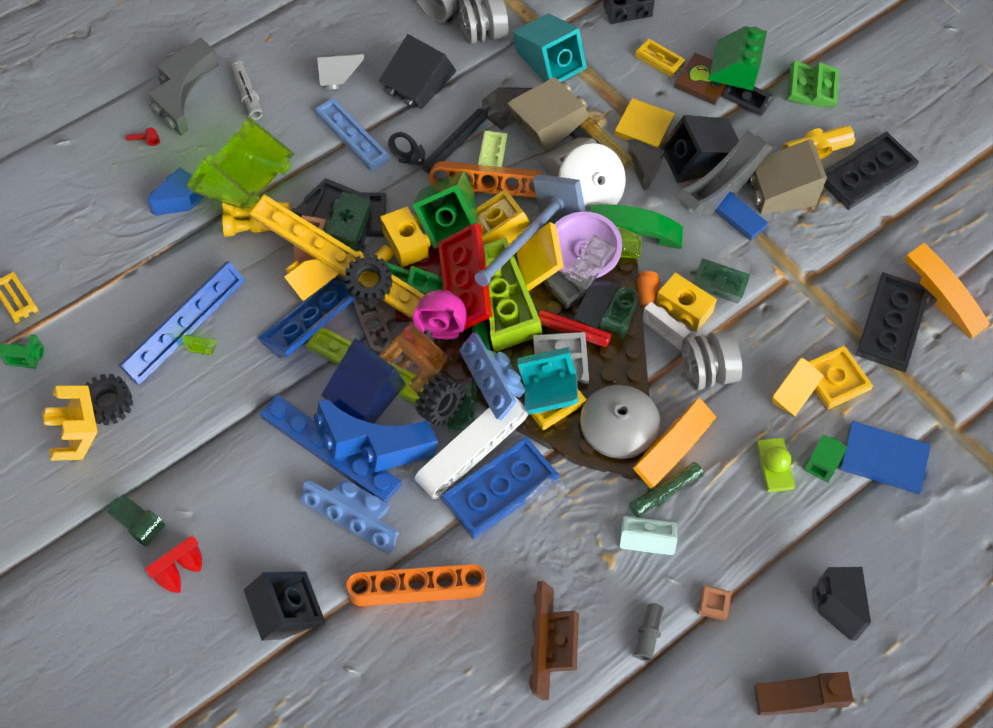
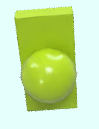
M784 438L757 440L756 447L767 493L794 490L795 483L790 466L791 455L786 450Z

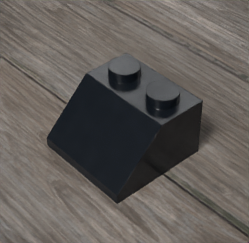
M828 567L822 577L819 578L816 586L813 587V602L818 605V612L823 618L849 640L856 641L871 623L863 568Z
M306 571L263 572L244 589L261 641L286 639L325 622Z

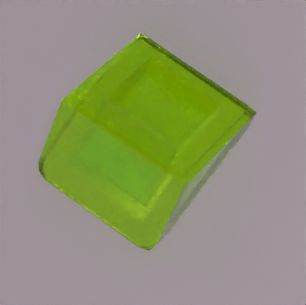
M618 227L622 238L620 257L641 258L642 236L625 228Z
M197 335L183 336L188 352L213 355L217 339Z

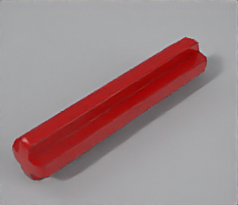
M541 310L538 314L543 326L563 333L585 332L586 341L603 347H607L610 342L611 333L546 310Z

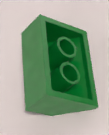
M744 26L719 39L708 80L753 91L760 69L767 31L758 27Z

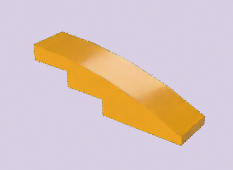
M925 243L906 256L904 261L922 277L919 283L937 299L934 305L968 337L972 339L988 327L990 323L974 298L950 268Z
M700 397L689 405L682 416L675 419L665 433L656 439L633 469L651 489L689 451L711 425L716 416Z

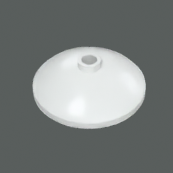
M591 143L576 147L568 153L559 169L558 177L580 179L586 212H589L591 205H617L623 195L625 188L623 164L617 154L604 145ZM599 176L602 179V182L600 184H598L597 178Z

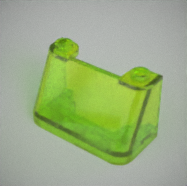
M251 117L244 121L238 134H233L229 142L214 156L208 154L201 161L186 185L190 191L243 210L247 206L251 209L260 199L258 195L279 173L285 175L290 169L292 163L289 161L295 153Z

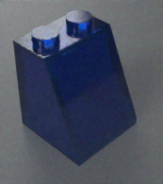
M355 338L321 396L325 400L329 399L337 408L348 415L369 423H375L405 387L406 383L395 367Z

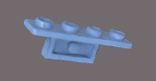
M473 332L459 351L495 418L502 420L516 404L513 396L520 398L526 390L520 381V376L511 366L510 358L502 352L496 353L487 350L480 336Z
M345 479L331 491L326 490L311 480L304 482L299 500L302 504L386 553L390 554L394 550L399 532L380 521L388 513L389 504Z

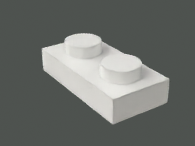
M652 302L644 308L643 322L681 351L683 338L690 336V331L687 327L669 316L665 309L656 306Z

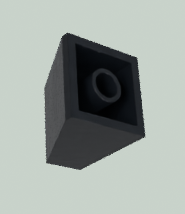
M407 34L378 81L384 86L383 91L392 97L398 95L402 98L401 101L409 107L413 108L416 105L423 109L457 70L444 53Z
M683 115L660 148L677 183H682L707 175L730 153L739 142V139L728 118Z

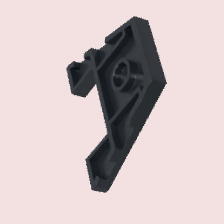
M325 178L304 197V201L300 205L292 208L290 211L300 217L303 215L326 219L328 230L349 238L346 246L354 251H361L364 256L370 196Z

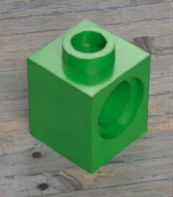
M823 434L804 470L828 483L848 447L843 445L838 439Z

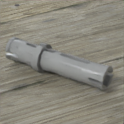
M235 61L231 64L230 69L241 94V103L246 107L249 118L251 120H258L264 115L258 102L259 95L253 89L244 63L242 61Z

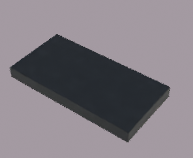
M886 131L825 169L827 179L824 187L847 210H850L916 168L919 161Z
M882 272L855 356L906 372L929 291L920 284Z

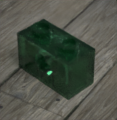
M342 191L339 200H334L331 210L333 216L331 220H326L323 231L356 251L371 212V200Z
M702 258L692 283L708 294L738 304L744 295L750 274Z

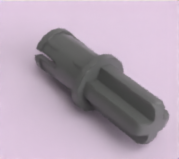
M657 603L648 604L643 626L639 627L638 630L640 638L635 657L642 661L651 662L653 660L656 641L661 636L659 628L664 607Z

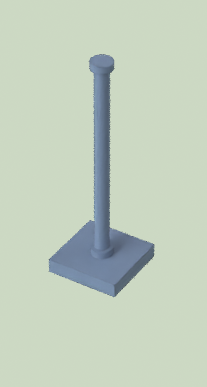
M539 174L533 178L540 215L484 270H480L475 275V280L480 286H487L491 282V277L546 222L556 223L566 215L575 212H586L580 179Z

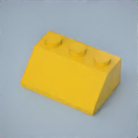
M506 189L477 207L483 245L503 238H507L510 244L531 224L523 210Z

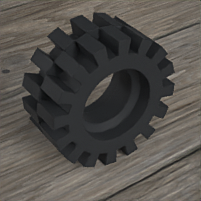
M364 254L365 258L362 259L359 255L355 257V262L351 260L349 268L346 267L345 283L347 291L359 303L362 300L366 305H369V301L377 304L378 299L383 301L385 295L390 293V287H392L390 267L388 264H385L383 258L379 260L378 255L373 254L371 258L369 254ZM363 272H375L379 277L378 283L371 288L361 286L359 277Z
M441 373L440 375H434V379L432 377L429 378L428 384H423L424 390L418 392L420 398L416 399L415 402L417 404L415 407L416 411H418L417 413L435 426H442V423H448V418L453 419L455 416L453 413L459 411L458 405L463 403L461 398L464 397L463 386Z
M101 374L100 380H97L96 377L91 378L93 383L87 382L85 386L89 387L95 422L101 424V421H103L104 425H109V420L116 424L118 423L116 418L125 419L124 412L130 413V406H133V397L126 382L119 376L115 378L114 374H109L108 378H106L105 374ZM106 393H115L117 395L116 400L108 406H99L97 404L98 399Z

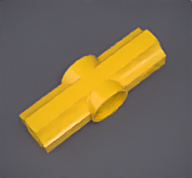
M846 125L824 132L822 129L817 128L808 132L803 138L783 143L782 150L813 139L821 160L829 156L834 150L853 145L855 141L854 131L851 126Z

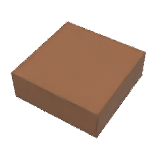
M704 585L698 615L726 621L732 592Z

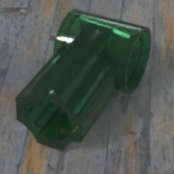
M125 495L116 497L107 511L113 519L128 529L133 538L145 547L166 526L155 513L148 509L145 511Z

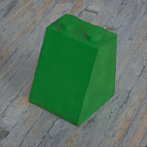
M464 170L421 189L412 204L434 249L439 247L438 243L473 223L479 224L475 193Z

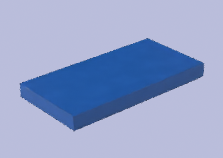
M526 436L443 493L441 500L469 535L475 539L557 481L560 475Z

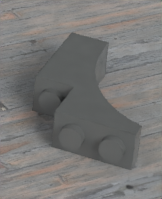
M199 38L157 65L160 75L158 80L161 85L148 93L151 101L149 106L156 116L160 115L168 128L171 130L175 129L180 135L188 131L184 110L191 90L203 76L219 66L215 50L202 38Z
M747 130L736 146L712 171L699 181L680 191L677 197L683 201L681 205L691 213L695 211L700 215L703 213L712 215L729 192L738 194L773 147L757 134Z

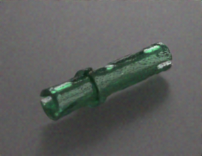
M693 462L658 486H654L651 489L649 487L647 493L629 503L632 513L636 517H641L642 514L653 507H660L667 498L698 478L703 477L702 468L698 463Z

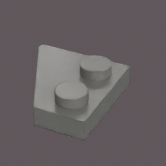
M585 332L533 335L534 354L569 347L577 372V381L589 383Z

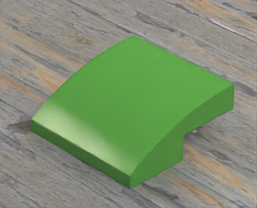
M794 60L790 65L787 100L811 106L835 107L838 99L839 69L821 62L816 67H812Z

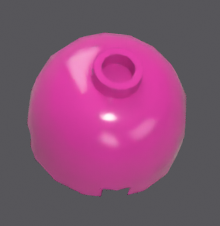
M437 290L427 293L420 299L413 315V321L422 332L425 329L431 331L432 337L454 339L459 336V332H463L467 314L465 305L459 297L447 290Z

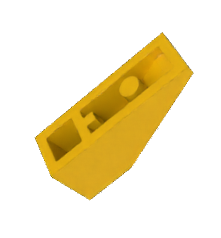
M356 251L357 253L363 256V253L361 251ZM310 259L301 263L297 260L285 268L287 274L284 277L304 301L340 273L318 259Z

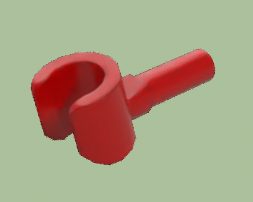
M152 127L147 128L145 133L126 135L127 141L146 140L149 146H156L160 143L159 135Z

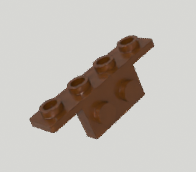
M544 581L537 582V591L534 593L536 615L532 622L534 646L531 648L533 673L530 676L529 685L533 695L541 700H549L550 672L577 670L579 614L575 610L553 612L554 590Z

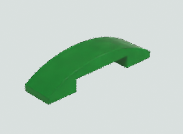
M591 205L589 208V212L600 214L609 219L618 230L658 238L657 244L677 249L682 248L683 226L667 216L625 205Z

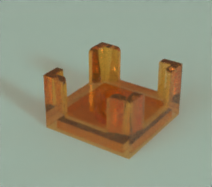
M412 321L379 355L389 365L403 351L420 368L419 373L409 382V386L416 393L423 388L424 383H428L429 378H433L441 370L449 358Z

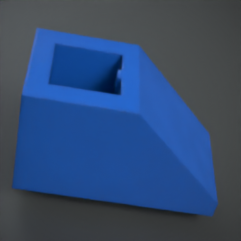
M179 167L166 178V181L150 193L147 202L151 213L154 215L190 211L205 196V191L201 180Z

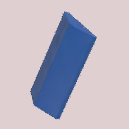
M334 277L307 299L302 300L260 335L258 339L277 357H287L355 300V297L352 298L350 296L345 281Z

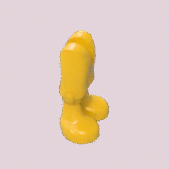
M222 195L224 237H232L237 233L249 230L253 233L271 230L250 217L249 213L257 203L250 205L249 208L238 207L234 204L231 196ZM277 202L285 208L291 210L290 203Z

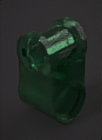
M630 287L618 289L609 308L604 313L599 329L609 330L619 334V338L624 339L636 311L638 294L634 289ZM624 301H625V302H628V303H630V304H629V305H624V304H622L621 302H624Z

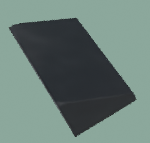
M727 85L721 97L760 116L765 113L774 99L772 94L755 86L752 91Z

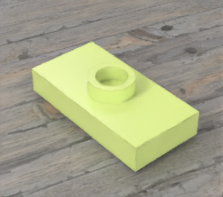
M484 130L478 165L502 167L508 133Z

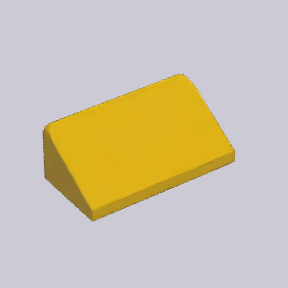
M800 358L774 394L772 404L795 417L824 375L808 361Z

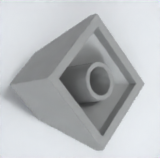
M364 52L319 55L317 60L320 86H325L326 90L339 89V84H344L364 60Z

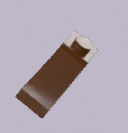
M848 672L819 673L816 676L794 680L756 683L754 686L758 716L817 712L818 709L849 707L854 701Z

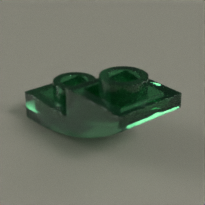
M474 377L455 380L463 386L464 397L461 398L463 403L458 405L459 411L453 413L455 415L454 418H448V432L463 431L475 421L474 404L478 403Z

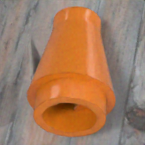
M640 272L639 277L636 279L640 306L643 310L650 302L655 303L661 283L656 272Z

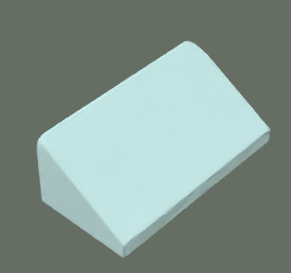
M629 516L622 517L620 548L666 555L675 554L677 523Z

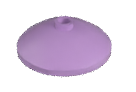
M575 212L564 216L555 223L564 265L559 270L562 274L581 280L594 279L605 275L618 263L622 252V238L617 227L606 217L593 212ZM586 252L588 255L583 256L580 253Z

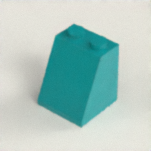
M548 13L512 31L517 53L544 82L553 77L562 82L587 69L578 27Z

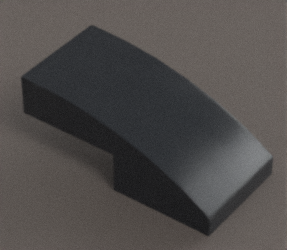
M599 277L594 278L574 320L599 329L619 285Z

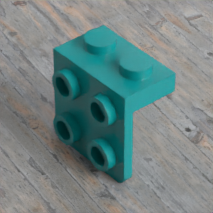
M569 347L517 358L526 390L525 410L527 414L542 413L561 407L566 408L578 403L577 372Z

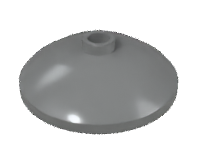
M612 385L597 390L586 400L581 411L580 425L586 441L596 451L612 458L624 459L638 456L653 445L660 430V415L654 402L642 391L630 386ZM618 411H625L626 415H620Z

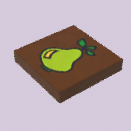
M694 53L676 80L674 88L716 105L727 84L708 80L713 60Z

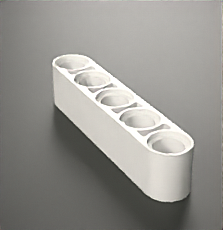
M515 396L513 397L516 400V404L502 420L496 419L489 407L419 470L415 476V481L432 499H437L527 418L528 414L526 413L525 406Z

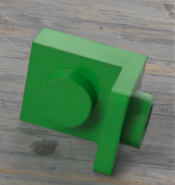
M34 334L30 335L27 347L19 343L0 345V357L5 365L36 369L38 361L44 355V346L38 336Z

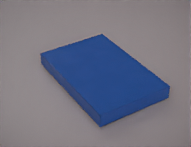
M852 421L845 445L848 448L843 455L840 470L919 494L923 486L931 444Z

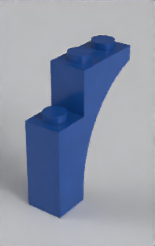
M329 399L318 402L317 413L314 414L315 425L317 429L322 430L324 445L327 450H331L334 459L363 452L366 462L371 463L374 472L435 456L438 440L428 421L409 425L374 424L348 415L337 408Z

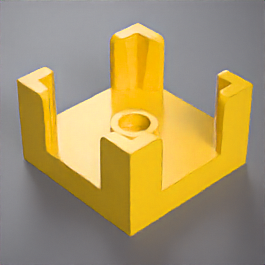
M55 386L53 396H56V398H71L67 407L45 408L42 413L43 424L45 426H62L61 439L68 440L69 447L50 448V461L83 460L98 432L89 387Z

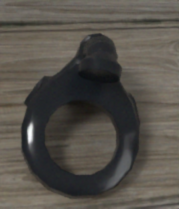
M395 132L390 136L388 147L391 153L399 159L400 163L421 165L425 161L423 145L420 144L418 146L410 135L404 132ZM397 137L408 140L411 145L409 152H402L396 147L395 139Z

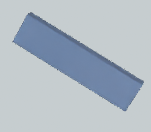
M334 98L315 108V114L370 171L375 170L390 160V155Z

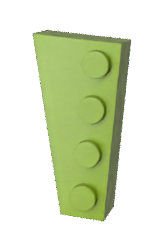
M507 238L484 245L486 267L509 245ZM513 255L491 277V282L489 283L492 317L489 318L490 335L494 352L531 340L533 335H543L539 316Z

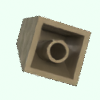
M555 77L507 103L518 125L546 153L555 148L589 117L586 110L588 105L585 100L579 95L575 97L571 93L573 91L565 81L561 83Z
M809 139L766 156L747 183L749 186H752L754 204L758 205L761 214L816 206L827 176L814 141Z

